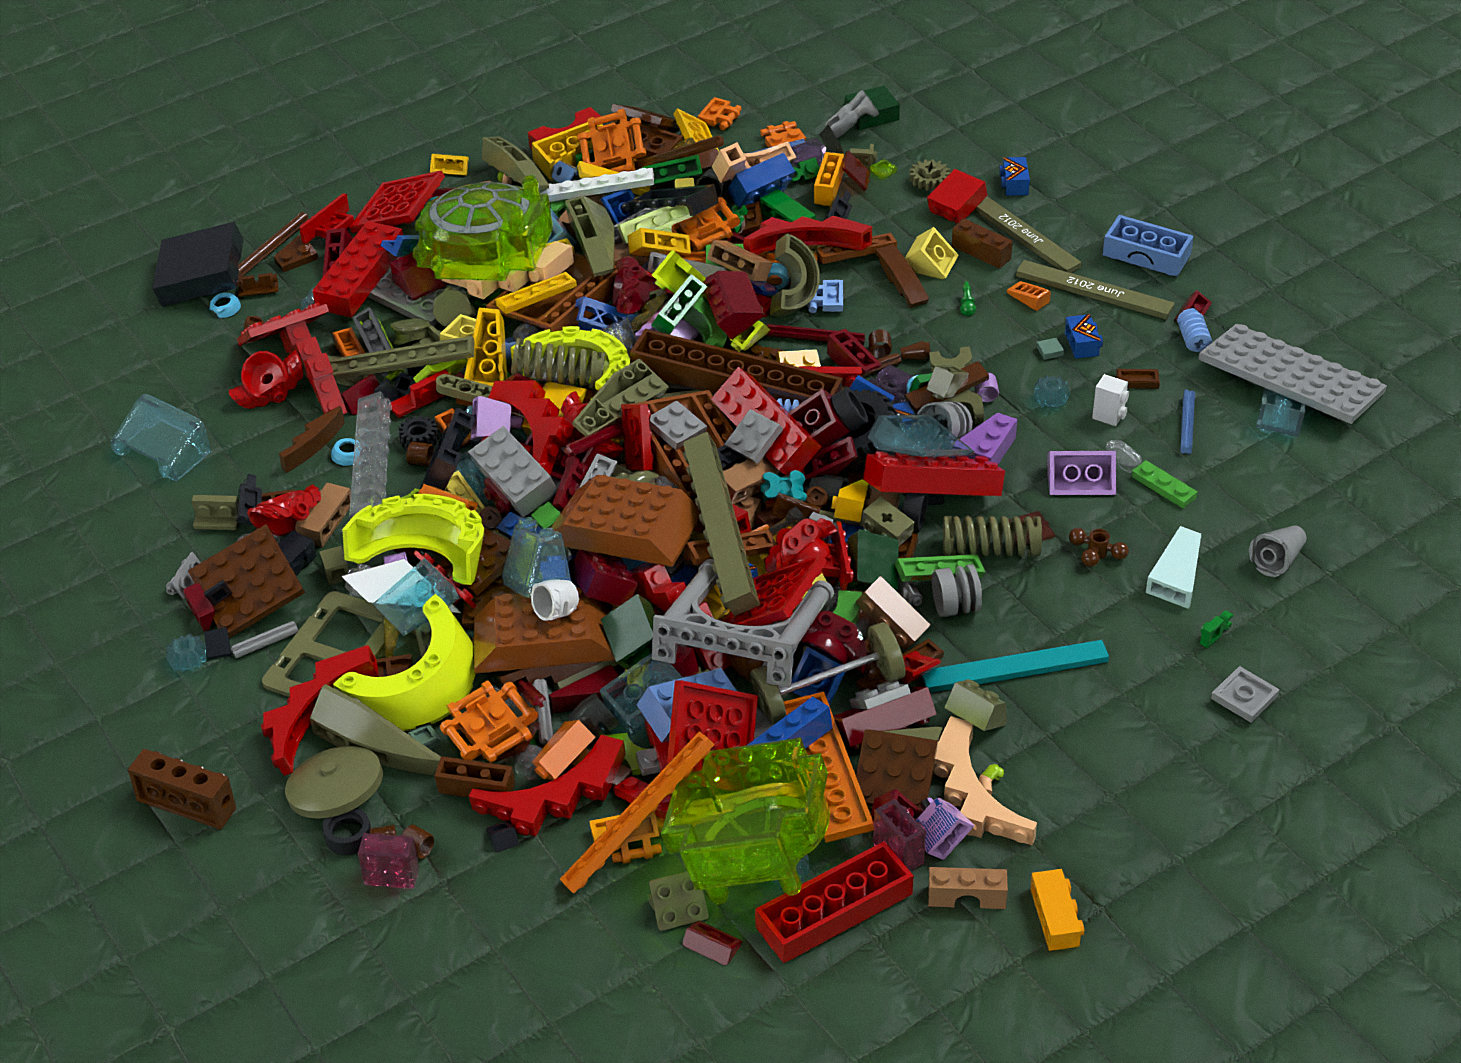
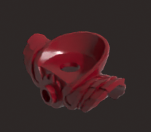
M628 256L622 257L616 263L618 272L613 290V306L617 307L619 313L627 315L638 312L640 308L645 307L650 302L649 284L639 281L647 275L646 270L639 266L638 261L634 257Z
M830 611L820 612L801 639L802 642L822 649L844 664L867 656L865 641L858 638L856 625ZM867 664L856 667V669L864 674Z

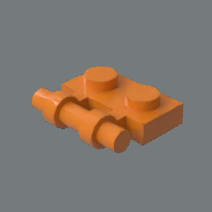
M714 97L698 115V119L706 122L707 126L714 127L717 123H720L719 128L724 131L733 124L734 119L739 117L742 108L739 105L732 107L730 106V101Z
M785 121L781 125H770L760 130L761 137L766 136L765 144L768 148L787 141L792 142L803 138L806 142V137L797 128L795 121Z
M655 811L641 822L637 831L631 833L623 841L620 852L611 854L613 863H630L632 859L642 857L649 859L653 858V855L662 853L660 843L651 845L650 838L659 836ZM612 819V820L605 821L606 829H607L616 819ZM642 840V847L629 850L628 842Z

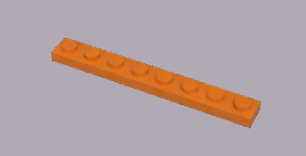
M699 731L560 878L564 885L573 893L583 888L588 878L595 871L603 867L606 859L613 852L621 848L623 841L631 833L638 830L641 822L657 809L658 804L675 790L676 785L692 772L693 767L700 759L705 758L710 753L711 748L715 744Z

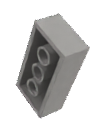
M504 426L468 451L476 467L486 478H489L522 517L528 515L557 493V488L551 476Z

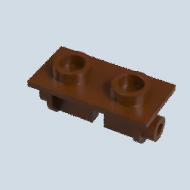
M272 272L259 274V280L255 281L254 275L240 276L237 282L239 297L279 292L277 275L272 274Z

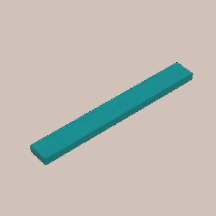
M1097 640L934 668L921 676L924 687H928L929 692L932 693L953 689L955 682L966 679L973 680L978 684L1106 663L1109 662V655L1103 641Z

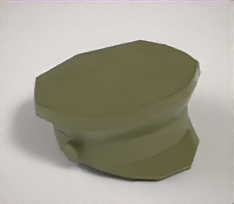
M445 290L434 299L433 315L444 327H447L460 314L468 317L471 316L472 308L467 295L460 291Z
M413 318L392 323L390 327L396 336L393 344L400 345L427 337V329L430 326L429 321Z

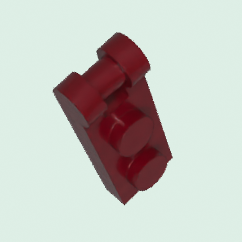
M577 456L568 457L565 461L566 468L552 504L560 512L563 511L576 490L580 487L589 470L585 463L579 462Z

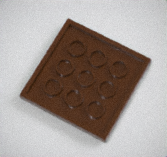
M266 524L188 570L194 584L199 583L204 592L222 580L229 586L232 594L213 606L215 609L213 619L218 629L227 628L229 638L306 593Z

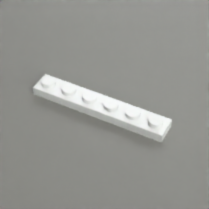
M641 168L636 171H623L618 174H604L599 177H586L581 180L549 184V189H542L539 192V196L547 203L580 196L654 185L653 168Z

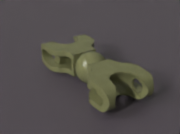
M969 346L960 347V354L952 359L942 357L939 351L929 352L932 373L935 366L952 365L962 369L972 364V353ZM970 389L942 401L960 402L969 410L975 424L985 422L982 398L977 393L971 392Z

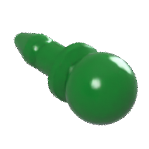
M966 281L963 286L960 311L965 316H972L976 313L975 299L971 297V287Z

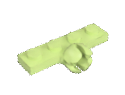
M684 205L660 207L618 224L617 227L623 244H627V235L639 228L672 232V225L693 216H690L689 209Z

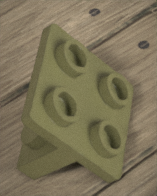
M698 869L649 881L651 894H648L649 903L655 911L660 931L708 919L709 916Z

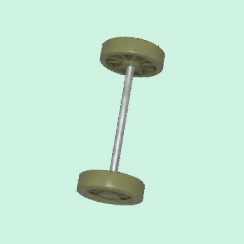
M884 622L869 627L868 639L872 651L871 655L792 683L790 688H779L778 685L766 683L767 666L751 670L752 688L754 694L758 695L757 703L766 722L772 727L787 716L782 698L783 694L872 661H876L886 681L892 683L904 678L906 670L903 655L891 628Z

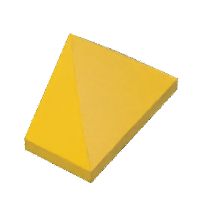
M432 154L430 173L442 170L443 174L467 176L469 157Z

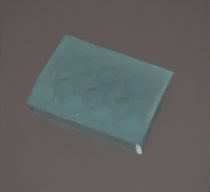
M879 415L867 437L874 443V447L881 451H891L920 457L973 455L975 452L930 415Z

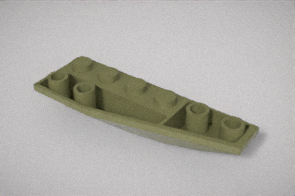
M500 136L483 137L482 160L487 162L489 166L495 167L498 171L505 173L506 176L513 178L514 181L532 189L534 192L549 189V184L539 169L517 146Z
M585 196L565 200L569 223L594 277L605 276L608 273L614 272L615 228L606 208Z
M637 359L612 374L572 424L586 437L622 421L621 404L661 399L669 386L642 360Z
M326 684L322 686L310 717L314 735L338 747L359 746L369 749L376 754L381 765L435 776L441 758L437 753L431 751L370 709L359 699L352 698L342 693L341 690Z

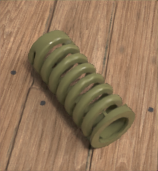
M516 339L511 375L516 373L523 375L522 369L524 366V375L528 378L533 375L535 370L537 380H541L546 372L547 381L552 382L557 374L558 382L563 384L568 375L570 385H575L579 377L580 386L586 387L589 382V388L595 389V382L602 377L606 353L599 352L597 354L596 351H592L586 368L587 352L585 349L580 350L575 366V348H569L564 364V346L559 345L553 362V345L549 343L546 346L541 363V342H536L530 361L531 341L525 340L524 342V339Z
M944 516V556H956V550H953L955 532L958 555H965L967 533L970 555H976L980 533L982 555L987 557L989 555L991 532L994 555L996 557L1001 555L1003 532L1006 555L1008 557L1013 555L1015 532L1018 555L1020 557L1025 555L1027 532L1031 549L1028 550V556L1040 557L1042 525L1040 516L1033 517V520L1031 517L1026 516L1022 523L1017 516H1014L1010 523L1007 517L1002 516L998 524L993 516L987 519L986 524L984 518L978 516L974 521V525L970 516L964 517L962 525L959 517Z

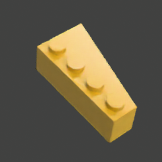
M588 122L532 143L533 161L550 181L554 180L552 178V169L558 161L576 166L575 155L581 153L577 134L590 132ZM592 140L587 141L588 148L593 150Z
M479 308L473 333L474 357L468 358L464 379L493 387L494 381H505L507 379L504 320L498 309Z

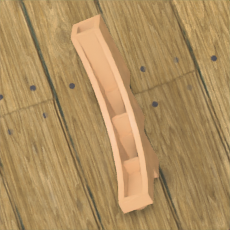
M788 141L766 150L747 154L742 152L738 143H735L720 150L712 168L720 183H723L729 179L732 181L736 173L781 153L786 155L789 162L794 161L796 155Z
M555 241L540 251L515 260L492 264H463L443 260L439 263L442 281L467 288L468 295L485 299L498 288L515 292L528 281L538 283L559 275L572 265L574 260L572 246Z
M950 716L938 742L933 770L934 775L948 778L945 784L944 801L954 806L962 807L960 812L974 824V827L967 835L982 838L984 831H987L997 836L1000 835L1013 839L1019 843L1033 845L1036 837L1037 822L1019 816L1002 806L986 791L972 768L969 756V748L973 738V724Z

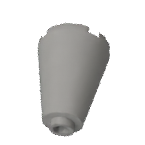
M1289 526L1256 536L1249 546L1251 562L1254 561L1258 566L1256 569L1266 576L1277 577L1285 573L1306 543V533L1299 526Z

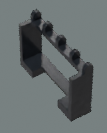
M715 184L653 189L623 203L622 208L624 211H628L630 217L645 208L684 205L689 209L690 216H694L719 202Z
M456 407L435 448L420 489H422L423 484L445 490L462 454L458 453L466 436L469 435L476 416Z

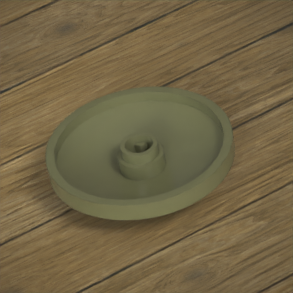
M341 746L331 748L310 757L293 771L287 780L285 795L291 809L301 816L318 819L338 816L357 808L376 792L383 777L382 766L376 754L364 747Z

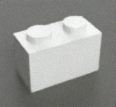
M1103 375L1096 386L1092 419L1116 426L1120 419L1125 418L1127 413L1125 403L1129 397L1127 381Z

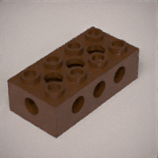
M620 119L615 120L612 123L620 124ZM641 123L640 130L643 148L646 149V156L637 158L636 161L682 147L683 136ZM631 129L632 140H633V146H634V150H635V149H636L635 139H634L633 129Z
M143 749L127 769L136 799L139 802L220 830L236 810L229 778L223 773H215L206 770L202 766H195L181 759H174L158 751L153 752L147 749Z

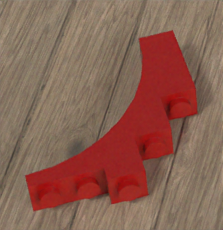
M803 216L793 222L771 217L761 223L759 230L746 236L743 242L744 249L756 255L776 249V241L786 234L797 237L806 245L837 246L862 251L872 245V226L837 216H831L822 222Z
M305 320L286 326L279 334L286 353H292L294 350L298 352L303 364L302 368L315 391L323 413L325 414L340 406L342 407L343 415L346 414L347 410L333 376L334 371L327 353L322 354L316 336L311 338Z
M535 380L494 381L488 398L510 404L511 412L520 414L528 420L533 437L532 457L550 475L560 447H566L569 443L574 428L564 417H558L560 409L549 398H544L546 391Z
M644 563L629 570L638 583L633 595L639 594L658 606L664 613L667 612L686 588L685 582L672 583L665 566L661 564ZM701 602L699 608L706 615L714 618L707 603ZM692 646L706 670L711 671L719 668L724 670L732 665L727 653Z
M369 645L315 662L316 673H313V680L289 687L290 698H287L288 705L263 713L261 730L265 737H269L274 749V754L271 755L272 763L275 768L280 769L283 776L293 773L295 754L303 735L311 725L310 717L322 686L326 684L334 688L333 683L349 672L378 677L377 659Z
M600 735L592 750L579 764L564 775L530 789L512 792H491L473 788L469 795L472 810L483 815L497 816L504 821L511 820L517 833L537 836L547 813L555 817L571 819L581 795L591 800L605 801L626 755L624 740Z

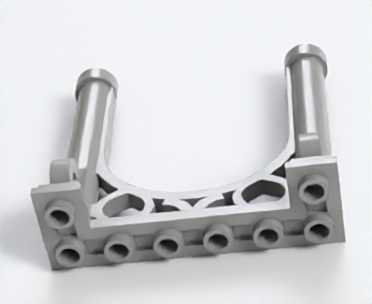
M707 559L699 567L697 575L663 616L654 615L653 660L675 664L679 644L766 661L768 662L766 683L790 688L794 661L793 654L824 605H827L833 598L834 590L826 581L815 582L793 615L777 624L767 626L730 624L706 615L699 608L700 603L716 584V579H719L712 567L714 559Z

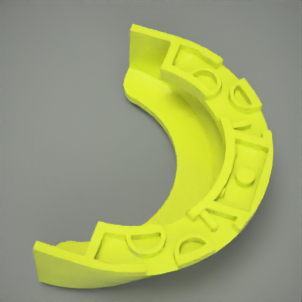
M671 250L652 274L657 279L655 281L656 285L662 290L668 288L674 294L691 274L701 282L706 279V277L673 250ZM704 291L702 297L708 301L706 293ZM758 320L731 340L733 342L730 345L738 352H741V350L746 351L765 336L770 329Z
M569 326L563 327L561 331L550 332V329L524 339V342L525 340L531 341L530 361L536 342L542 343L541 359L544 357L546 346L549 343L553 345V358H555L558 346H564V361L566 360L569 348H575V366L580 350L585 349L587 352L586 368L592 351H596L597 354L599 352L606 353L602 377L595 382V389H593L595 395L612 374L630 364L627 349L617 338L593 328L591 331L580 330V327ZM513 345L512 347H510L512 360H513V354H514L515 345Z
M414 494V498L400 499V496L382 499V504L374 507L368 505L361 509L342 529L344 559L362 564L378 554L393 549H428L442 554L451 562L454 581L462 585H472L476 577L484 537L482 519L475 510L470 511L467 509L465 503L445 496Z
M436 594L423 605V613L431 625L432 637L428 650L415 665L401 673L386 677H370L356 672H349L333 683L334 688L341 690L342 693L352 698L359 699L363 704L402 731L414 730L416 726L429 722L434 724L450 715V712L446 705L452 701L455 703L469 695L473 688L476 674L474 672L473 643L446 603Z

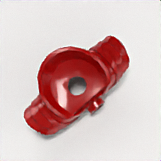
M294 350L283 361L276 354L269 351H259L252 354L246 359L242 367L241 380L243 384L230 389V397L238 405L249 409L257 406L263 407L270 401L275 403L283 402L288 395L287 390L295 388L297 382L303 378V364L298 352Z
M576 391L570 393L565 398L561 412L564 414L563 417L574 428L571 438L579 440L585 436L572 423L588 403L582 404ZM612 440L596 446L607 458H616L624 451L623 447Z
M311 484L305 490L291 491L256 505L257 507L248 509L247 514L254 527L259 529L266 524L272 534L283 536L296 531L295 526L298 520L304 521L307 519L309 509H313L321 501V492L318 487Z
M820 518L817 522L811 519H803L791 529L783 528L779 530L776 534L777 545L772 546L768 551V556L764 558L766 573L821 554L826 558L830 553V549L822 539L838 532L835 525L823 518Z

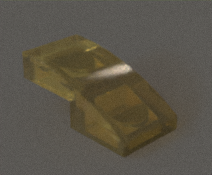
M664 294L648 301L642 309L643 313L634 317L629 325L633 332L645 325L658 311L665 299Z

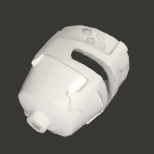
M549 580L533 585L531 603L534 612L540 619L545 621L567 616L577 609L576 607L579 602L578 591L571 581Z

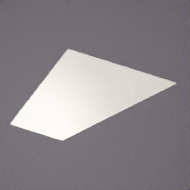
M405 559L342 576L368 602L423 609L426 601L436 594L446 603L451 612L461 613Z

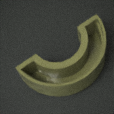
M786 234L776 241L775 260L787 268L790 274L791 285L789 290H781L771 297L770 316L774 317L788 316L808 304L814 298L820 282L819 267L812 251L800 239L790 234Z

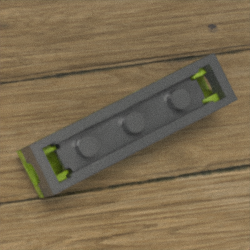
M370 307L352 317L369 353L394 349L380 320ZM404 369L381 372L385 379L387 378L391 381L398 377L400 372L404 373L405 371Z

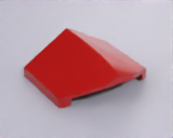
M913 651L903 656L906 673L905 677L900 680L904 684H908L934 669L942 661L939 658L923 656L918 651Z

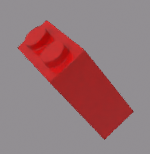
M954 169L927 197L929 211L949 221L959 223L966 219L987 197L986 183Z

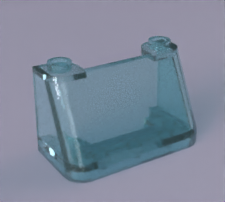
M143 394L136 400L111 440L112 450L116 454L125 456L130 452V449L157 461L160 474L176 482L211 453L205 426L197 417L148 394Z
M532 517L519 519V523L514 525L502 572L503 583L522 596L531 597L534 584L549 580L571 581L562 533L553 531V528H545L539 531L540 534H537L536 527L538 524L536 520L532 519Z

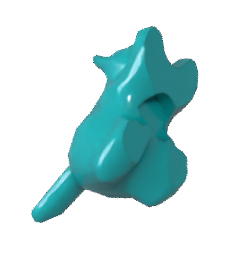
M791 471L790 475L785 478L771 472L763 474V480L766 482L761 485L760 491L764 496V501L776 498L779 492L806 502L807 494L803 492L805 476L800 471Z

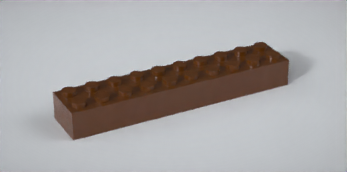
M646 328L630 351V364L637 359L642 360L661 380L702 391L709 390L714 394L738 367L753 376L776 401L778 398H781L783 405L786 399H790L791 405H793L794 400H798L800 405L821 389H824L832 396L842 390L843 378Z

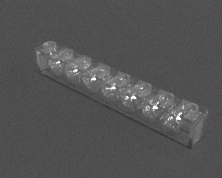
M381 391L358 399L350 518L368 505L374 507L382 504V499H385L387 496L385 486L388 481L386 469L388 468L387 453H389L388 439H390L389 425L391 424L390 410H392L390 400L385 398Z

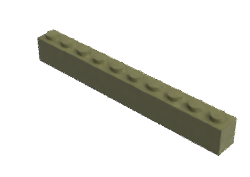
M705 432L683 442L685 448L683 456L689 465L687 472L693 480L691 487L695 495H697V498H695L696 505L702 512L699 514V518L706 528L703 530L707 542L710 543L707 549L711 558L714 559L712 567L715 574L719 577V579H716L719 590L723 593L720 599L724 608H729L733 615L736 616L759 606L760 603L717 447L709 433Z

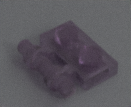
M817 138L793 146L791 148L796 155V159L792 163L796 165L799 162L815 157L818 165H821L826 147Z
M889 364L877 374V380L871 378L869 382L895 396L893 401L898 400L902 403L905 401V394H907L908 380L913 376Z

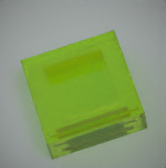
M883 159L871 165L870 172L884 180L897 173V167Z

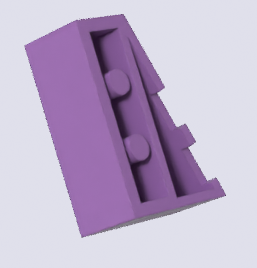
M996 413L951 444L950 458H955L956 455H964L969 457V459H975V456H984L988 458V461L999 464L1016 439L1017 419Z

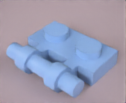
M823 280V285H819L814 298L807 304L809 312L815 313L818 306H823V311H843V280Z

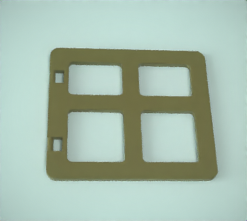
M337 591L329 592L319 603L312 616H309L280 654L276 663L263 676V687L290 697L289 687L301 683L287 679V676L302 657L306 656L321 661L345 653V651L314 642L338 610H344L381 622L364 645H369L375 658H377L398 629L415 633L411 615ZM321 612L327 613L322 620L317 618ZM284 660L289 661L285 668L280 667Z

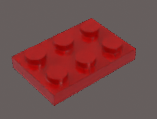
M621 404L626 468L632 470H653L654 456L651 452L652 433L649 427L651 413L648 404Z

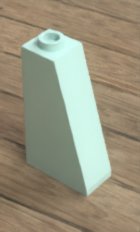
M1179 527L1148 576L1146 593L1189 609L1201 533Z

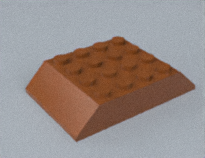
M574 253V263L562 273L567 272L574 278L577 287L505 314L496 306L495 300L512 293L505 290L487 304L486 308L498 309L503 317L529 324L530 326L533 325V327L536 326V328L542 330L550 329V332L561 331L563 327H579V321H576L579 308L575 307L576 299L585 296L606 304L613 298V282L618 271L616 265H614V272L608 273L605 276L594 277L586 257ZM528 281L520 289L533 285L535 282ZM585 310L583 317L588 319L594 313Z
M709 390L633 403L648 404L650 413L653 415L671 403L678 401L707 425L706 432L709 433L717 448L725 445L728 438L734 432L723 412L711 400L713 396ZM650 429L652 433L651 452L654 456L652 466L656 473L667 479V484L670 487L681 489L689 498H692L689 493L692 489L691 483L693 480L687 472L689 465L683 456V452H685L684 445L675 450Z
M595 475L576 490L543 538V543L673 567L699 524V514L702 512L681 489L654 485L648 482L642 483L629 479H619L607 475Z
M576 587L579 596L577 609L567 616L545 621L540 619L534 612L531 603V591L523 594L495 596L474 617V672L484 673L615 660L601 622V618L613 610L612 604L587 597L581 588Z

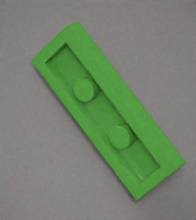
M1147 460L1132 470V478L1181 508H1185L1197 498L1198 491Z

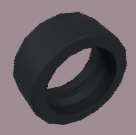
M846 387L832 396V403L837 414L850 430L854 431L868 422V416L863 405L851 389Z
M928 493L906 494L902 513L914 521V531H920L924 524L928 506Z
M355 808L344 814L325 818L323 821L322 830L326 845L334 853L351 855L360 852L367 847L371 840L370 820L362 809ZM347 823H355L362 827L360 832L349 838H339L333 835L335 829Z

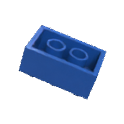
M781 153L736 173L727 191L735 205L741 209L743 205L755 203L761 197L776 189L784 192L792 181L791 178L795 170L786 155Z

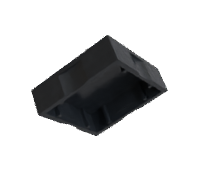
M235 222L161 240L152 289L162 307L187 301L195 297L212 295L237 288L238 263L242 255L244 239Z

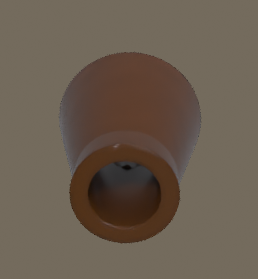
M923 340L906 347H901L902 360L926 361V359L930 358V342H924Z

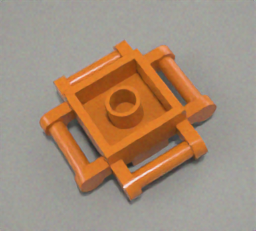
M619 109L617 112L605 116L588 118L590 132L577 134L583 162L619 173L623 171H636L634 161L637 158L646 156V149L643 148L640 130L641 119L632 118L630 121H627L624 109ZM620 119V124L611 123L604 126H600L597 129V125H601L604 123ZM631 129H633V134H634V139H635V145H636V149H635V150H634V146H633V140H632ZM592 140L594 162H590L587 141Z
M718 197V204L672 225L671 230L672 233H678L676 231L678 229L680 234L689 235L691 249L693 251H701L706 245L712 244L713 240L733 237L731 229L740 224V218L732 213L723 197ZM718 211H722L727 218L726 221L720 218L717 214Z
M487 680L481 684L482 687L455 703L452 701L446 705L454 719L442 722L440 730L444 735L450 737L461 751L460 755L464 760H473L481 755L483 759H487L489 763L497 760V756L521 741H528L532 738L526 726L538 718V712L533 707H529L517 692V687L513 682H507L500 691L496 692L492 684ZM510 698L523 713L522 716L517 717L504 701ZM466 708V711L464 713L460 712L462 709ZM458 729L464 733L473 746L467 745L457 732Z

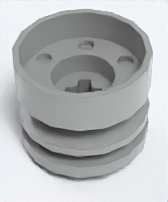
M931 402L924 405L918 411L915 418V430L920 441L928 447H950L951 444L972 431L973 421L969 410L960 402Z
M973 564L965 565L964 569L962 566H957L955 577L950 568L933 570L931 577L935 607L940 617L957 615L958 605L965 614L969 613L970 609L972 612H979L981 610L982 588L978 573Z

